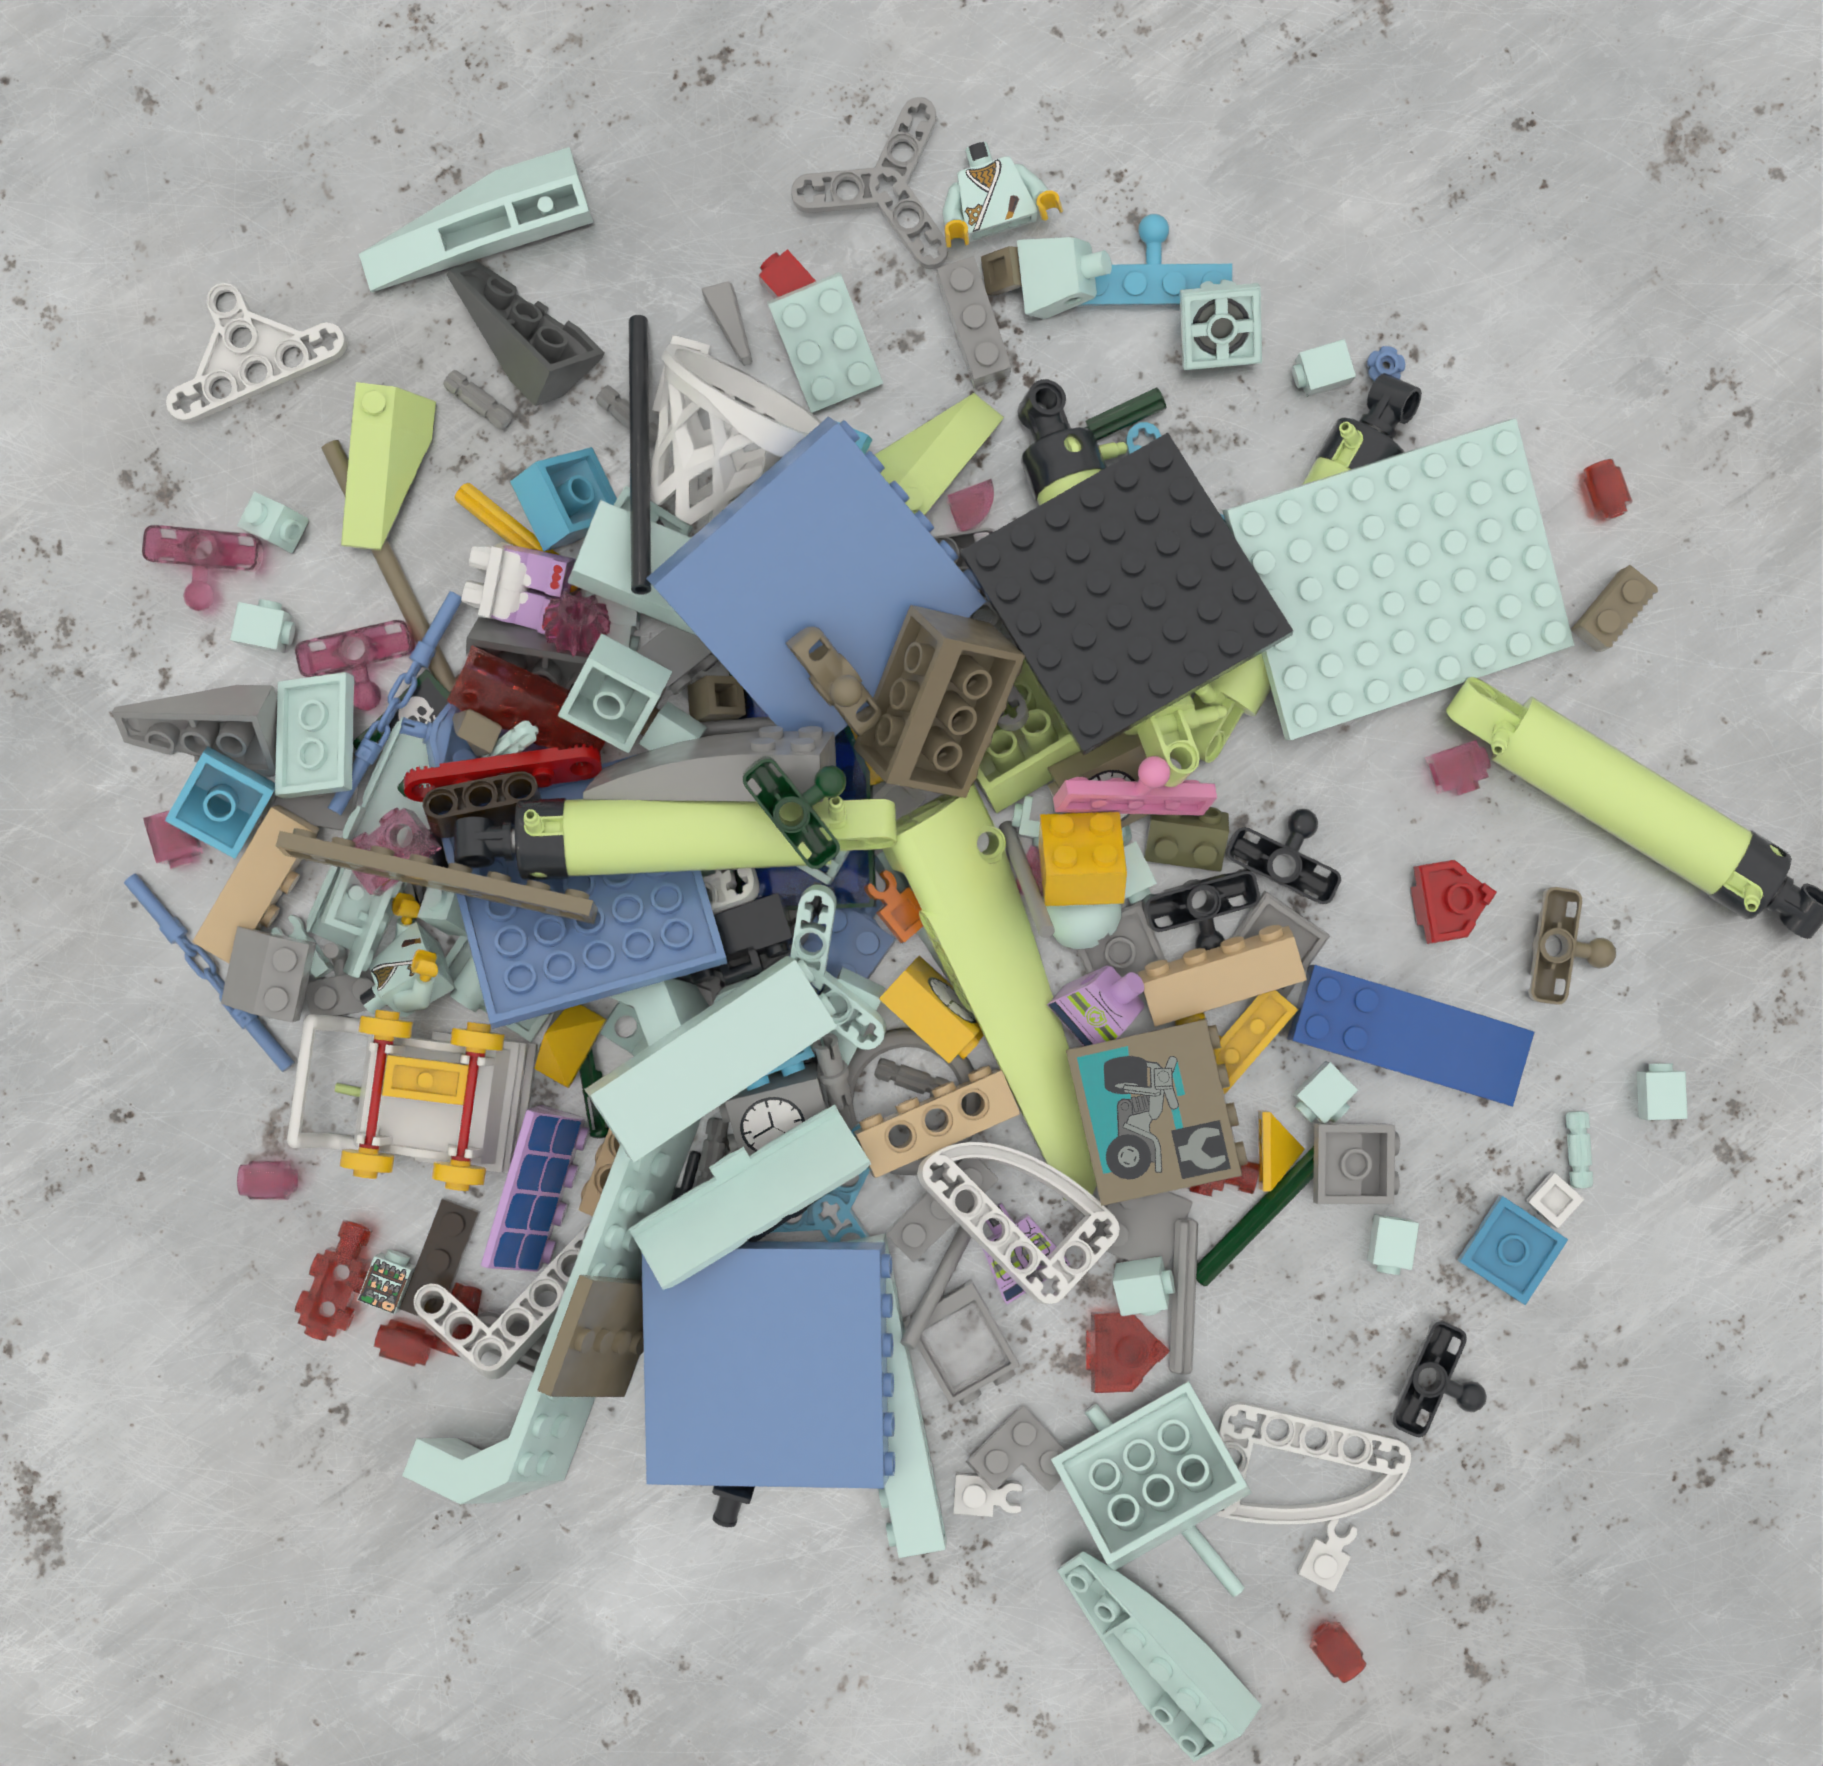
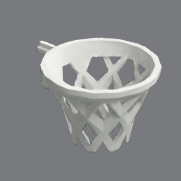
M669 344L661 357L665 362V378L655 451L650 464V499L657 505H662L676 492L675 517L692 525L710 512V522L732 502V499L743 493L815 429L821 421L789 397L751 375L707 354L685 346ZM735 396L754 406V408L751 409L735 400ZM700 408L709 412L711 427L703 430L697 413ZM766 415H769L770 417L774 418L775 420H772V419L766 417ZM753 443L761 447L747 452L743 450L744 447ZM672 447L673 465L669 469V453ZM712 467V480L698 489V476Z

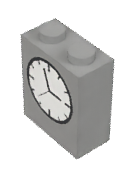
M815 1062L805 1064V1069L783 1077L781 1070L767 1075L770 1083L747 1091V1088H745L719 1106L723 1123L731 1122L734 1133L728 1135L731 1153L744 1147L750 1156L764 1145L827 1109Z

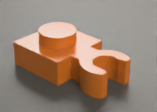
M884 870L879 875L886 883L885 890L879 892L871 883L864 886V890L871 899L880 900L884 904L876 914L898 941L904 943L923 927L919 917V911L922 909L910 887L903 889L899 893L896 889L897 882L894 875L888 870Z

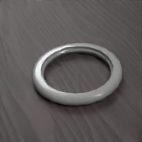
M911 1028L888 1030L885 1032L881 1044L876 1048L870 1050L856 1049L848 1065L849 1076L847 1080L850 1092L854 1097V1089L858 1077L864 1068L875 1057L888 1050L901 1047L920 1048L932 1052L941 1059L943 1058ZM957 1055L950 1063L946 1062L953 1070L959 1084L969 1081L967 1074L974 1071V1068L967 1057L962 1059ZM971 1092L963 1097L962 1110L964 1113L973 1114L980 1108L981 1099L977 1093ZM841 1097L845 1109L838 1111L851 1131L858 1124L853 1103L848 1107L844 1097ZM974 1135L967 1137L961 1141H958L954 1144L970 1142ZM927 1156L888 1173L895 1175H917L920 1163ZM931 1165L929 1168L933 1172L938 1168L942 1167L943 1165L935 1167Z

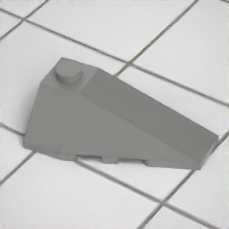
M233 685L118 706L112 711L125 743L165 754H170L173 750L193 755L194 762H198L206 747L209 746L260 775L275 776L277 696L273 686Z

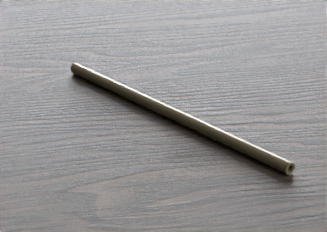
M333 440L323 445L321 449L345 496L348 458L340 441ZM386 539L381 551H371L416 643L422 641L430 625L388 539ZM438 644L435 648V656L432 658L428 668L431 674L454 697L459 698L458 701L464 704V695Z

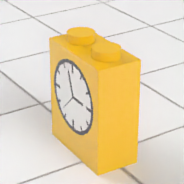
M920 955L879 998L947 1063H950L957 1055L965 1059L984 1036L974 1014L966 1010L962 1005L953 986Z

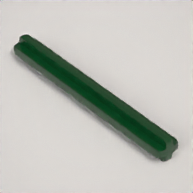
M1314 1146L1286 1173L1273 1190L1269 1191L1197 1264L1196 1280L1202 1286H1208L1314 1178Z

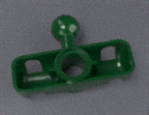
M769 756L758 759L744 771L742 778L745 788L808 867L819 869L838 855L840 851L838 839L813 809V806L824 797L835 798L844 791L846 776L840 768L833 765L821 768L816 773L814 785L803 794L780 768L778 763ZM772 763L781 773L780 777L776 775L769 764ZM751 778L762 789L758 795L748 785V781ZM788 802L798 803L803 809L801 816L794 821L784 820L779 814L781 807ZM823 827L832 838L830 841L820 831V828ZM802 842L812 853L808 859L798 848Z

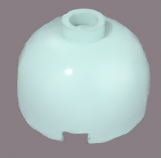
M1121 904L1046 906L1055 929L1053 936L1061 945L1073 949L1093 948L1099 945L1098 940L1104 938L1108 933L1111 936L1116 931L1122 917Z

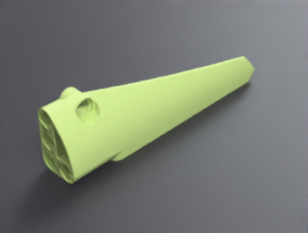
M973 783L966 798L943 794L897 819V843L892 847L882 850L892 870L902 872L906 876L922 909L919 911V917L960 1002L966 1010L974 1014L1046 1164L1062 1172L1093 1195L1097 1184L1066 1053L1069 1046L1061 1020L1047 1005L1053 999V995L1005 851V836L1000 829L994 826L984 802ZM986 832L989 837V845L986 850L980 852L977 847V840L982 833Z

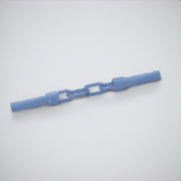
M449 591L422 641L417 643L415 649L410 654L409 658L413 663L408 672L401 674L390 690L387 697L389 705L380 721L372 723L354 754L356 758L352 764V790L336 792L328 809L342 815L369 765H373L390 735L389 724L398 709H402L408 704L417 687V674L421 667H429L436 653L435 648L462 602V597ZM404 680L406 684H411L400 703V699L398 697L394 698V695ZM376 728L379 732H384L379 743L370 740Z
M136 873L128 877L124 884L160 926L159 930L171 945L177 943L185 952V960L200 978L208 980L220 994L221 1002L225 982L216 973L215 963L200 946L191 943L186 937L188 930L176 917H172ZM197 952L210 967L205 968L203 972L191 959V957L197 955ZM223 1005L241 1029H246L281 1072H285L295 1063L259 1021V1015Z

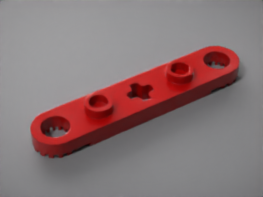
M577 744L574 745V748L570 746L564 750H559L558 747L440 763V767L435 768L424 766V769H420L419 766L416 767V771L412 768L410 773L406 772L404 776V794L413 801L423 802L425 795L438 787L503 775L500 773L508 774L521 771L534 776L538 787L541 788L549 787L552 784L587 780L597 776L602 770L601 753L596 747L593 748L592 745L586 747V744H582V747H579ZM419 784H426V788H424V785L419 787Z

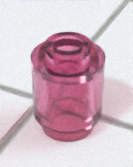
M251 1160L249 1164H241L239 1166L237 1189L240 1196H248L250 1200H288L291 1192L297 1191L298 1171L297 1169H292L290 1161Z

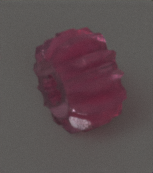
M581 590L573 596L563 591L560 599L551 598L545 614H543L542 621L547 643L555 644L557 653L566 649L570 650L572 657L578 651H582L589 656L601 633L605 636L610 633L611 625L606 604L598 603L596 594L584 597Z

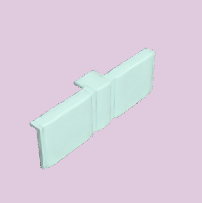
M403 717L395 724L365 789L362 806H357L345 824L343 838L355 842V848L370 851L371 846H381L390 849L400 825L412 829L416 833L424 830L425 834L429 835L428 829L430 827L422 807L423 802L413 801L404 797L397 789L400 782L404 779L406 772L410 773V769L413 768L416 771V767L419 766L420 769H424V766L430 768L426 744L422 743L423 738L399 734ZM417 840L414 854L421 855ZM331 866L309 913L305 931L308 933L312 932L351 950L356 938L355 934L321 922L341 870L339 867ZM402 882L399 893L404 892L407 882ZM390 898L385 910L388 913L386 926L380 935L376 934L371 949L374 951L373 957L394 915L392 912L393 898Z
M833 1105L764 1145L750 1156L745 1148L742 1147L721 1158L709 1167L714 1178L696 1186L643 1218L628 1230L635 1239L660 1286L665 1290L681 1283L743 1245L752 1236L759 1235L770 1229L785 1216L803 1209L866 1170L871 1165V1162L843 1120L838 1109Z

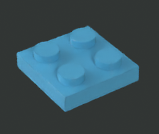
M1499 1195L1457 1261L1526 1305L1568 1239L1504 1196Z

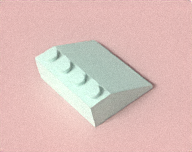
M1189 1381L1051 1459L1103 1558L1113 1570H1117L1252 1493Z

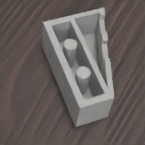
M669 625L636 651L672 671L654 706L656 708L673 694L677 695L693 681L692 678L701 670L704 672L708 671L719 661L698 636L672 625Z

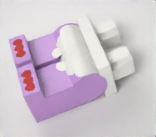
M504 542L493 546L475 545L471 548L469 566L486 570L485 582L466 581L461 601L478 608V615L535 629L538 633L554 636L562 632L568 597H564V595L570 593L571 584L567 582L576 559L513 546Z

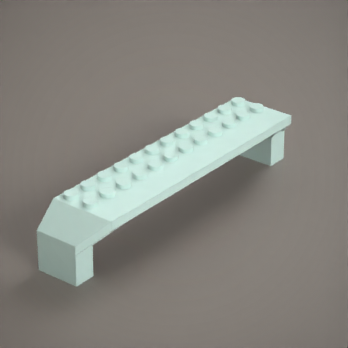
M679 978L609 996L635 1008L648 1046H651L710 1007L696 985ZM701 1118L636 1162H633L627 1156L621 1145L619 1146L509 1438L484 1450H480L458 1438H416L403 1472V1477L458 1504L499 1503L565 1479L596 1397H550L537 1391L577 1280L579 1275L641 1279L642 1252L628 1229L670 1202Z

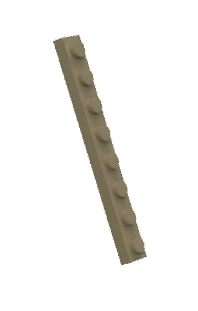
M294 828L293 834L280 831L276 847L285 856L594 924L596 919L597 906L593 900H589V894L579 890L566 889L565 894L550 891L551 886L542 882L527 880L526 885L511 882L512 878L502 873L489 871L487 877L472 874L473 869L465 865L449 863L448 868L433 865L434 860L421 855L410 854L409 859L396 857L393 850L381 846H371L370 851L355 848V842L340 837H333L331 842L319 840L316 833L299 828Z

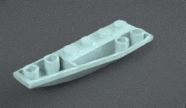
M570 147L495 170L359 253L370 291L375 292L593 223Z
M1084 1551L1059 1567L1057 1570L1141 1704L1193 1762L1243 1734L1262 1705L1212 1649L1181 1619L1128 1578Z

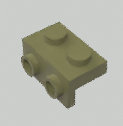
M1209 807L1204 815L1150 814L1144 850L1145 860L1221 872L1229 835V814L1221 812L1214 807Z

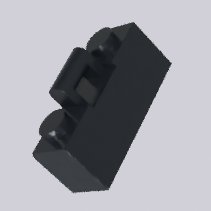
M779 893L715 914L714 918L727 964L680 977L686 981L692 979L693 984H698L715 978L714 971L721 969L726 985H730L757 976L763 972L764 967L760 955L767 954L768 958H775L791 951L789 946L793 943L794 927L785 899ZM750 955L751 961L730 967V961Z

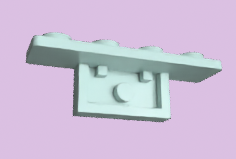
M401 825L399 826L390 848L395 852L394 856L409 859L410 854H414L417 840L414 839L416 831ZM341 868L321 922L356 935L343 968V972L359 978L361 972H365L369 968L374 954L373 949H371L376 934L380 935L386 926L388 913L385 910L390 898H395L398 894L402 881Z

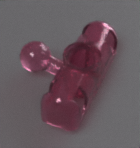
M150 525L144 530L142 555L147 561L154 564L162 563L192 567V582L186 586L183 598L185 604L190 609L199 612L210 608L215 597L213 589L207 584L208 569L255 572L262 565L263 544L259 538L249 533ZM161 529L174 531L177 539L163 538ZM238 537L252 538L254 546L239 545ZM209 540L212 544L210 555L204 559H198L196 556L197 546L201 542ZM160 557L175 558L174 561L159 560ZM237 564H239V565H249V566H251V567H247V568L237 567Z
M392 620L304 640L296 645L295 655L299 672L304 677L336 674L352 670L355 682L354 705L360 710L370 711L380 704L382 697L379 686L370 681L367 667L398 658L409 657L415 649L413 632L406 622ZM399 624L402 632L387 635L385 626ZM356 640H362L365 646L364 654L357 660H351L348 655L350 644ZM323 642L326 649L312 652L309 644ZM406 651V652H404V653H401V654H397V655H393V656H392V654H394V653H399V652ZM331 668V670L316 673V671Z

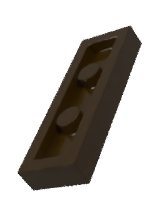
M442 1198L400 1306L401 1310L418 1316L414 1307V1297L417 1291L424 1285L438 1284L450 1293L481 1211L447 1198ZM440 1298L430 1299L426 1302L424 1311L430 1314L437 1313L443 1307L444 1300Z

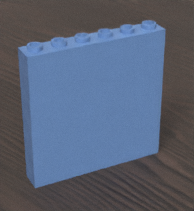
M830 417L822 421L646 579L777 726L783 728V731H798L802 727L818 726L823 729V732H834L836 736L848 724L835 707L829 706L808 679L811 676L786 645L788 640L807 627L819 628L838 653L842 654L862 679L861 683L871 696L874 697L910 605L969 618L987 601L979 593L981 587L971 571L966 569L962 572L954 563L959 558L956 552L945 540L938 543L930 534L934 526L919 510L914 514L905 504L910 498L896 481H892L889 484L880 474L885 467L870 450L864 454L855 444L860 437L845 420L839 424ZM820 640L810 648L809 653L823 645ZM865 702V703L857 710L856 714H857L858 712H860L862 709H864L865 707L869 706V704H868L867 702Z
M746 1241L743 1245L701 1271L665 1290L660 1286L642 1254L647 1485L884 1489L889 1476H894L895 1452H888V1437H893L895 1430L894 1412H888V1397H893L894 1374L887 1373V1357L892 1358L894 1341L893 1334L886 1331V1318H892L893 1313L892 1294H886V1278H891L892 1255L885 1254V1242Z

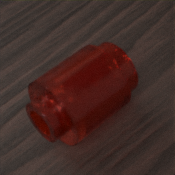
M1606 459L1583 469L1586 477L1583 479V483L1595 516L1604 515L1605 520H1610L1628 512L1626 506L1631 504L1633 500L1621 467L1615 466L1613 459Z
M390 1319L388 1326L380 1324L373 1347L380 1349L378 1357L415 1367L416 1364L426 1366L435 1336L427 1334V1329Z
M1326 1621L1311 1633L1313 1640L1309 1647L1333 1678L1338 1677L1342 1683H1346L1355 1678L1366 1667L1367 1663L1362 1658L1364 1655L1363 1651L1340 1622L1331 1624L1329 1621Z

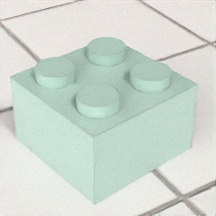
M601 633L558 716L629 753L656 705L672 671Z

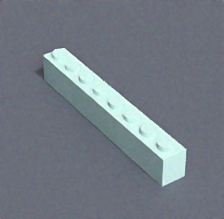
M886 1233L843 1241L885 1242V1254H890ZM892 1267L891 1278H886V1294H892L893 1313L892 1318H886V1331L893 1334L894 1341L892 1358L887 1357V1373L894 1374L893 1397H888V1412H894L895 1430L894 1436L888 1437V1452H895L894 1476H889L884 1489H878L882 1509L889 1508L891 1523H886L889 1546H896L898 1557L903 1558L946 1550L947 1537L909 1348L900 1343L905 1333V1327Z

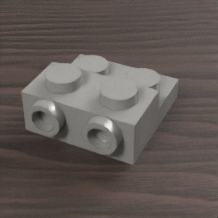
M1386 1123L1314 1124L1313 1203L1394 1204V1195L1398 1194L1400 1187L1399 1175L1395 1171V1156L1399 1154L1400 1138L1399 1134L1395 1132V1125Z

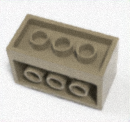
M910 605L873 697L880 707L881 716L871 729L861 737H857L853 748L885 783L966 798L971 785L977 778L978 768L985 751L992 742L993 732L1000 715L1007 706L1008 696L1013 684L1021 673L1025 655L990 622Z

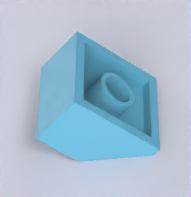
M592 447L536 461L510 481L544 552L585 538L600 500L614 505L617 500Z
M207 746L164 821L236 859L275 790V783Z

